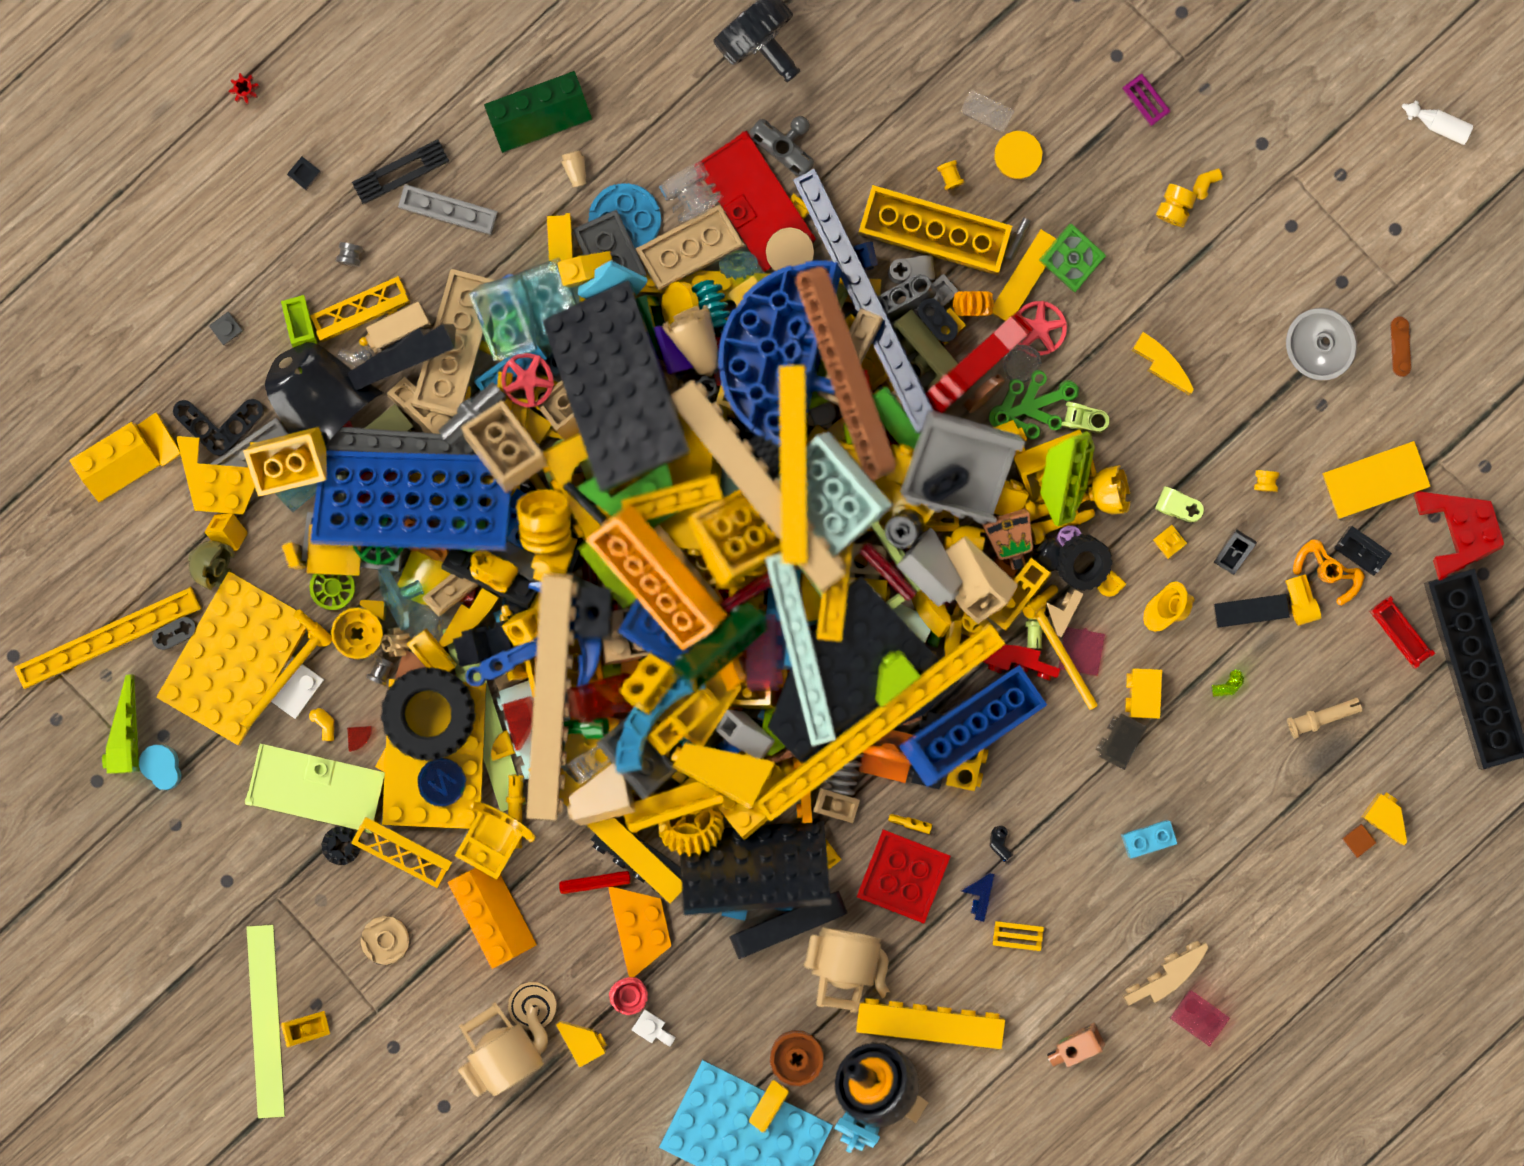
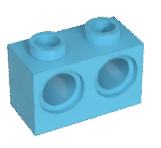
M1170 820L1161 821L1121 834L1128 858H1135L1177 844Z

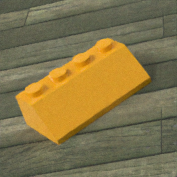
M474 868L448 882L492 969L537 945L501 874L496 880L481 870Z

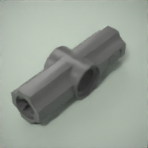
M492 381L475 398H469L462 402L457 408V414L438 431L454 447L464 438L461 427L500 401L504 402L507 399L506 395Z

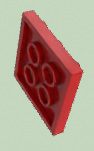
M882 829L856 897L924 924L951 856Z

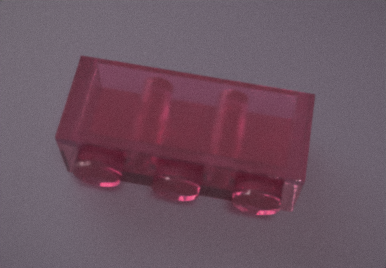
M765 614L768 630L746 648L747 689L749 692L779 691V684H783V671L778 669V660H782V645H778V636H782L781 621H777L775 614Z

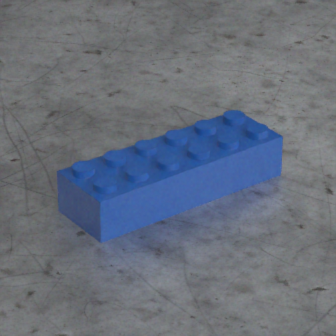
M1019 665L909 739L900 748L925 785L929 787L1040 711L1047 704Z

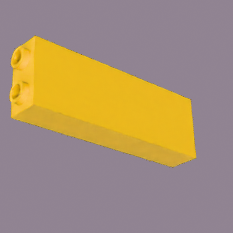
M717 404L724 412L721 418L727 424L729 408ZM676 409L691 453L668 463L673 486L717 474L720 485L722 466ZM715 502L707 503L700 506H709ZM699 506L681 510L660 523L662 529L669 535L676 546L682 551H688V555L703 556L689 520L691 515L699 511Z

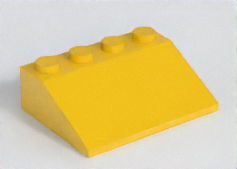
M740 489L689 517L707 567L721 588L766 564L765 557L782 553L781 540Z

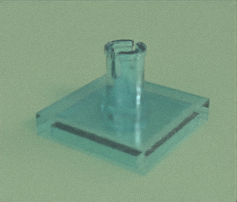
M386 565L378 569L380 592L400 630L403 631L410 627L407 600L424 594L419 580L399 588Z

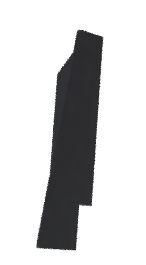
M441 324L433 330L426 327L417 328L348 372L347 374L354 388L358 390L453 350L455 347L456 327L454 324Z

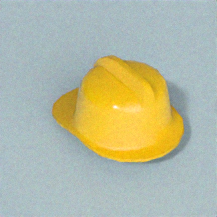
M1177 581L1169 583L1147 604L1143 616L1145 626L1151 631L1158 632L1166 629L1173 622L1185 620L1191 613L1195 598L1187 593L1182 583Z

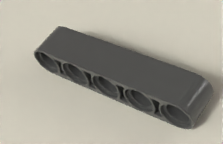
M919 274L879 295L878 298L883 308H885L891 323L904 316L911 309H917L925 299H934L936 287L927 276ZM922 285H927L925 291L918 292ZM906 296L903 303L897 304L900 297ZM856 308L843 315L844 319L850 314L856 318L858 314Z

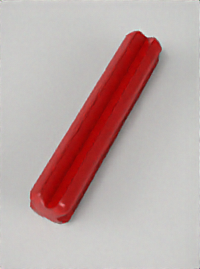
M629 871L564 880L559 882V890L561 894L625 885L631 882Z

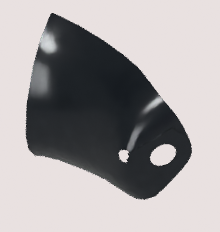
M307 342L277 356L265 380V389L270 403L290 434L319 427L325 446L360 409L374 398L384 394V392L372 384L356 390L347 374L352 369L322 346ZM287 357L292 358V363L288 367H279L283 359ZM299 367H301V368H302V373H301V374H296V373H295L296 369H298Z

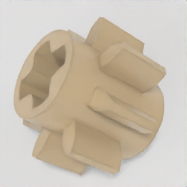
M403 627L387 629V634L382 636V648L385 652H389V657L405 656V650L410 649L407 643L411 640V636L409 633L404 632Z

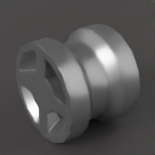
M340 242V255L336 257V262L359 267V254L363 252V247Z

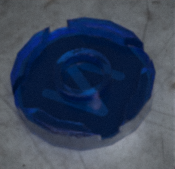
M446 758L431 760L420 770L417 780L418 790L426 802L434 806H449L456 803L462 797L466 789V776L457 762Z

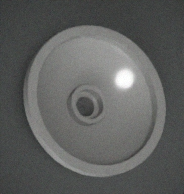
M1314 308L1300 314L1292 322L1286 337V348L1292 364L1302 374L1316 380H1330L1345 373L1354 362L1357 354V337L1352 325L1343 315L1328 308ZM1324 337L1329 338V345L1324 343Z

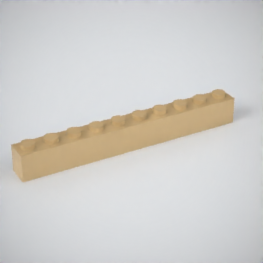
M690 381L671 396L675 408L782 542L781 484L776 478L772 481L766 473L770 470L761 459L756 462L751 454L754 450L746 440L741 443L736 435L739 431L732 422L729 421L726 424L721 418L724 412L716 402L710 404L706 399V396L709 394L701 383L695 385L693 381ZM807 518V564L800 565L820 591L824 593L846 575L843 571L846 566L838 556L833 558L827 550L831 547L822 536L817 538L812 531L815 527Z
M543 573L541 580L527 818L556 820L558 813L563 812V799H559L560 789L564 790L565 775H561V765L565 766L566 751H562L563 741L567 742L568 727H564V717H569V703H565L566 693H570L571 679L567 678V669H572L573 655L568 654L569 645H573L574 630H570V621H575L576 606H571L572 596L576 597L577 582H573V575Z

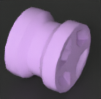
M1066 526L1059 530L1057 539L1064 546L1067 540L1069 541L1073 536H1079L1081 532L1075 526Z

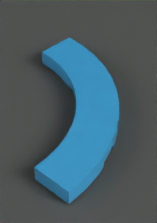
M679 676L650 715L636 707L631 711L623 726L624 731L617 745L616 771L618 774L642 769L643 749L652 726L669 706L693 692ZM705 684L703 687H701L699 690L705 689V688H706V684Z

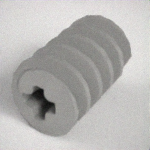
M861 752L856 757H864V753ZM856 757L832 774L834 779H826V783L832 786L826 789L853 795L855 791L849 788V786L857 785V782L851 777L859 776V772L854 767L861 766L862 763Z

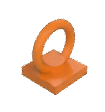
M895 730L889 731L863 751L864 757H861L862 765L859 766L858 771L906 783L909 767L912 764L900 746L915 735Z

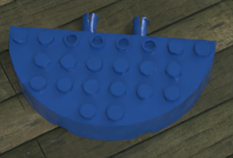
M808 261L805 264L786 266L764 277L743 295L742 301L731 312L721 336L718 365L722 388L729 404L753 435L759 436L764 431L766 433L765 436L768 435L765 439L771 438L780 451V366H805V424L814 391L835 395L831 380L817 376L822 354L800 296L796 278L801 272L822 267L827 271L836 295L842 273L837 262Z

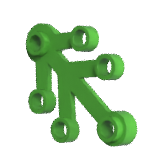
M1036 370L1031 375L1030 385L1021 403L1012 407L1015 397L1023 392L1024 384L1019 379H1012L1009 382V390L1002 404L991 409L989 421L996 427L1014 420L1017 428L1022 427L1028 438L1035 439L1040 434L1039 427L1034 423L1027 424L1015 417L1026 414L1046 423L1050 429L1058 430L1062 427V419L1056 414L1050 415L1038 408L1061 399L1072 401L1077 398L1079 388L1073 381L1065 380L1059 385L1058 390L1035 398L1039 387L1044 385L1047 380L1043 371ZM1038 374L1043 375V379L1040 382L1035 381V376ZM1014 383H1020L1018 390L1012 389ZM1073 388V394L1066 395V389ZM1003 413L1006 415L1005 420H997L999 414ZM1058 419L1059 423L1056 426H1052L1051 420ZM1031 427L1036 428V432L1033 435L1028 434V430Z

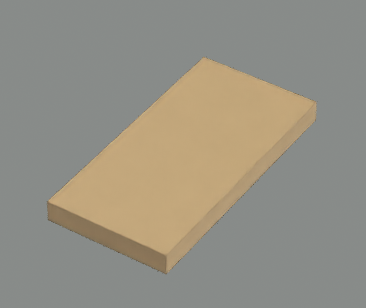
M719 204L635 250L660 292L671 283L679 282L743 248L744 244Z

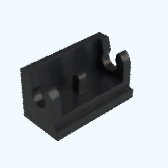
M1349 526L1334 547L1336 551L1372 576L1380 571L1392 554L1353 526Z

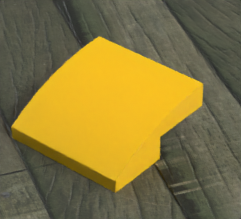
M309 524L307 573L359 576L360 557L354 551L353 546L312 544L310 541L312 524Z
M411 551L394 593L429 607L423 600V596L450 576L451 573L442 570L441 564L443 562L435 561L418 551Z

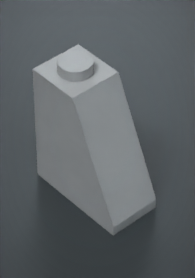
M929 528L915 540L897 567L939 607L945 601L950 603L959 594L957 589L961 585L962 580L935 531Z

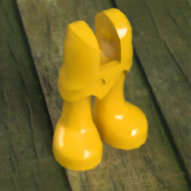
M1089 493L1084 494L1081 503L1090 500ZM1027 500L1023 509L1026 508L1029 512L1030 522L1050 515L1045 504L1036 505L1033 501ZM1094 509L1083 510L1080 513L1076 510L1074 521L1061 526L1054 525L1052 519L1030 524L1032 541L1035 545L1041 544L1044 541L1045 535L1051 531L1070 525H1080L1091 520L1095 516Z

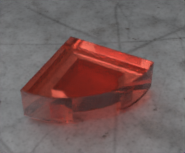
M372 726L347 728L349 752L356 751L367 743L372 734Z

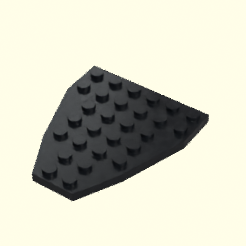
M861 575L847 590L842 642L817 639L819 620L810 634L835 738H838L880 706L875 699L879 666L883 663L882 659L888 653L899 650L919 676L940 661ZM791 668L769 721L768 729L801 763H804L833 741L814 746L811 745L793 669ZM955 681L896 727L924 715L959 681Z

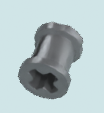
M376 655L373 669L370 674H367L366 678L386 686L388 674L396 664Z

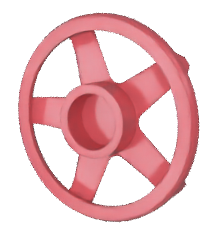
M1044 301L1031 302L1023 306L1018 312L1022 314L1026 309L1038 306L1034 320L1023 317L1034 330L1026 336L1022 343H1018V346L1032 355H1047L1054 352L1063 343L1067 331L1066 320L1062 312L1053 304ZM1045 306L1055 311L1060 320L1046 321ZM1062 327L1061 337L1054 346L1049 336V331ZM1039 338L1048 350L1034 351L1027 347Z
M531 353L517 354L510 358L503 368L501 375L503 390L507 397L519 406H538L547 400L554 387L551 369L539 355ZM519 358L533 359L527 370L519 366L515 360ZM539 363L544 367L548 380L536 376ZM510 366L517 374L515 382L506 386L505 376ZM546 387L545 395L535 402L534 388ZM519 389L524 390L528 403L516 400L510 393Z

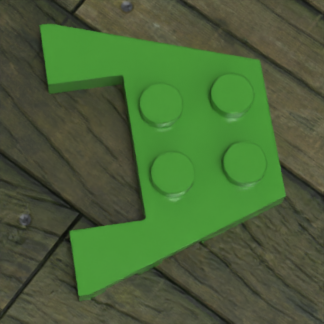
M668 464L651 471L613 495H610L609 491L604 493L599 491L595 476L579 485L578 489L609 515L613 516L623 508L622 499L671 487L673 482ZM678 512L645 521L653 528Z

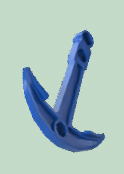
M541 582L529 583L528 588L541 593ZM577 594L576 597L572 596L571 606H576ZM576 606L575 621H570V630H574V639L578 638L583 655H579L580 674L576 688L582 691L592 679L598 667L602 642L601 640H582L579 637V633H576V618H580V609H577ZM590 610L588 618L590 620L597 619L593 611ZM538 637L508 652L503 651L483 661L480 667L469 668L465 675L467 683L475 687L482 686L487 679L494 680L514 670L515 666L536 657ZM497 662L503 664L502 669L499 671L495 669ZM479 672L481 679L476 682L473 676Z

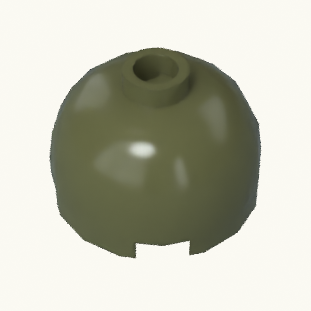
M205 541L190 552L188 557L189 572L193 580L209 590H212L214 586L219 588L228 571L231 572L232 570L227 567L230 563V557H235L233 548L219 541Z

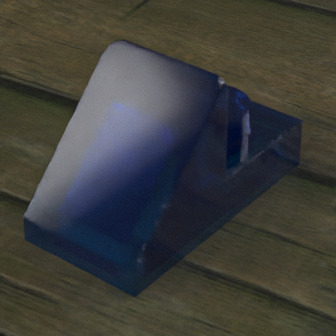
M988 872L960 890L964 893L978 895V900L973 899L970 911L971 914H974V920L982 922L985 920L994 873Z

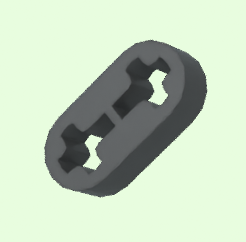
M179 618L156 630L152 636L153 644L161 650L170 649L190 639L195 633L197 625L191 618ZM183 621L192 626L189 628V634L185 632L176 633V630L182 627L181 623ZM160 633L164 635L173 634V637L167 640L168 644L166 646L164 643H158V640L161 638Z

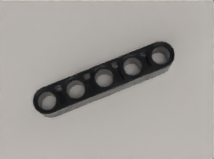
M836 891L830 894L831 905L797 907L729 936L738 959L848 914L840 892Z

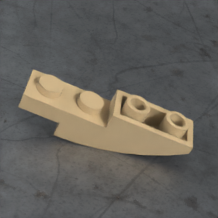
M404 377L387 393L388 397L418 423L424 433L440 434L438 430L451 417L412 406L416 387Z
M1197 940L1187 945L1185 952L1178 955L1176 951L1164 957L1165 962L1161 966L1165 973L1161 975L1160 971L1147 977L1148 982L1142 985L1135 983L1126 988L1127 993L1122 995L1126 1004L1131 1005L1148 995L1156 1003L1169 995L1197 968L1208 949L1205 942L1199 943Z

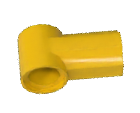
M1306 574L1285 580L1293 604L1291 609L1297 626L1320 620L1321 612L1316 599L1312 596Z

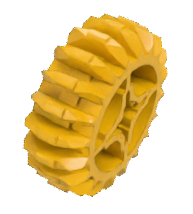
M717 805L703 808L658 823L659 836L663 840L665 847L669 846L671 852L677 850L679 855L687 852L689 857L693 852H696L700 856L702 850L709 852L710 846L716 847L717 840H721L724 830L723 815H721Z

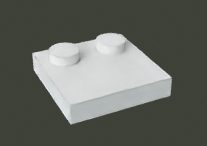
M291 656V658H290V660L288 661V663L286 664L284 670H285L286 667L291 663V661L294 659L293 656ZM302 664L271 702L296 719L321 686L324 679Z

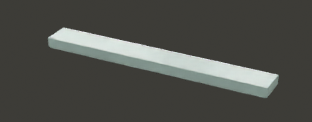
M782 553L765 557L811 745L814 746L836 740L793 564H782Z

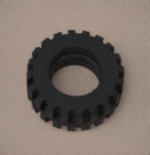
M431 667L410 670L401 677L399 676L392 686L387 689L386 696L382 700V714H380L384 733L388 736L390 743L404 755L418 760H437L455 753L466 743L469 735L472 733L476 717L474 700L468 687L464 685L462 680L446 670ZM422 691H435L446 698L451 708L449 725L442 733L433 737H424L413 732L408 726L405 717L408 702L414 695Z

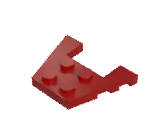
M1420 491L1415 492L1414 499L1419 515L1444 512L1456 553L1434 557L1433 563L1439 580H1443L1449 574L1455 571L1458 572L1464 569L1466 565L1479 561L1503 548L1504 541L1491 501Z

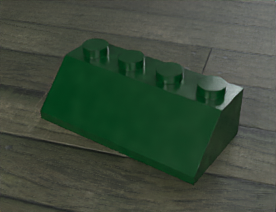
M575 71L484 104L502 153L593 120Z
M746 602L743 606L741 604L736 606L731 611V616L727 620H721L716 628L712 630V633L706 638L702 637L693 645L694 648L690 652L682 653L675 660L676 664L673 667L676 674L694 693L768 630L765 615L749 602Z

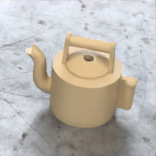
M822 927L819 936H811L804 966L812 969V974L820 976L817 995L818 1007L828 1006L856 1013L864 985L873 986L875 984V988L881 998H885L886 993L890 992L885 983L889 960L887 954L881 949V938L828 927ZM829 983L841 989L855 988L852 1000L826 996L827 984Z
M495 1002L490 1008L464 1025H459L473 1052L467 1056L469 1062L461 1066L458 1072L463 1076L476 1097L487 1090L493 1096H496L544 1064L540 1055L546 1050L548 1035L537 1018L539 1005L533 1007L529 1002L526 1013L527 1023L534 1036L533 1042L520 1023L514 1026L511 1025ZM499 1014L507 1027L496 1028L486 1033L475 1047L468 1033Z

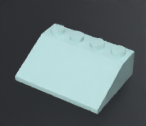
M830 432L816 436L806 447L807 518L815 527L812 532L817 538L822 536L831 547L827 551L834 558L877 522L893 505ZM781 473L776 477V479L778 480V482H779L780 484H781Z

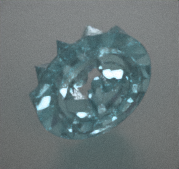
M746 251L732 252L720 260V273L725 274L726 278L733 277L737 280L742 277L746 279L747 275H754V271L758 269L757 258L752 253Z

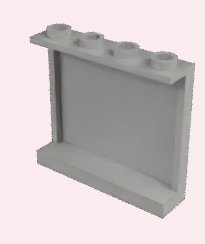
M928 410L900 492L907 503L915 506H920V503L929 505L928 507L934 511L942 512L944 509L951 511L952 515L964 518L967 515L973 517L979 523L987 524V521L996 523L997 519L993 516L1016 449L1022 451L1025 441L1015 433ZM960 464L968 471L969 481L967 485L941 502L933 503L924 497L922 485L925 480L947 466ZM957 472L952 474L951 479L956 477ZM936 485L931 487V491L936 489Z

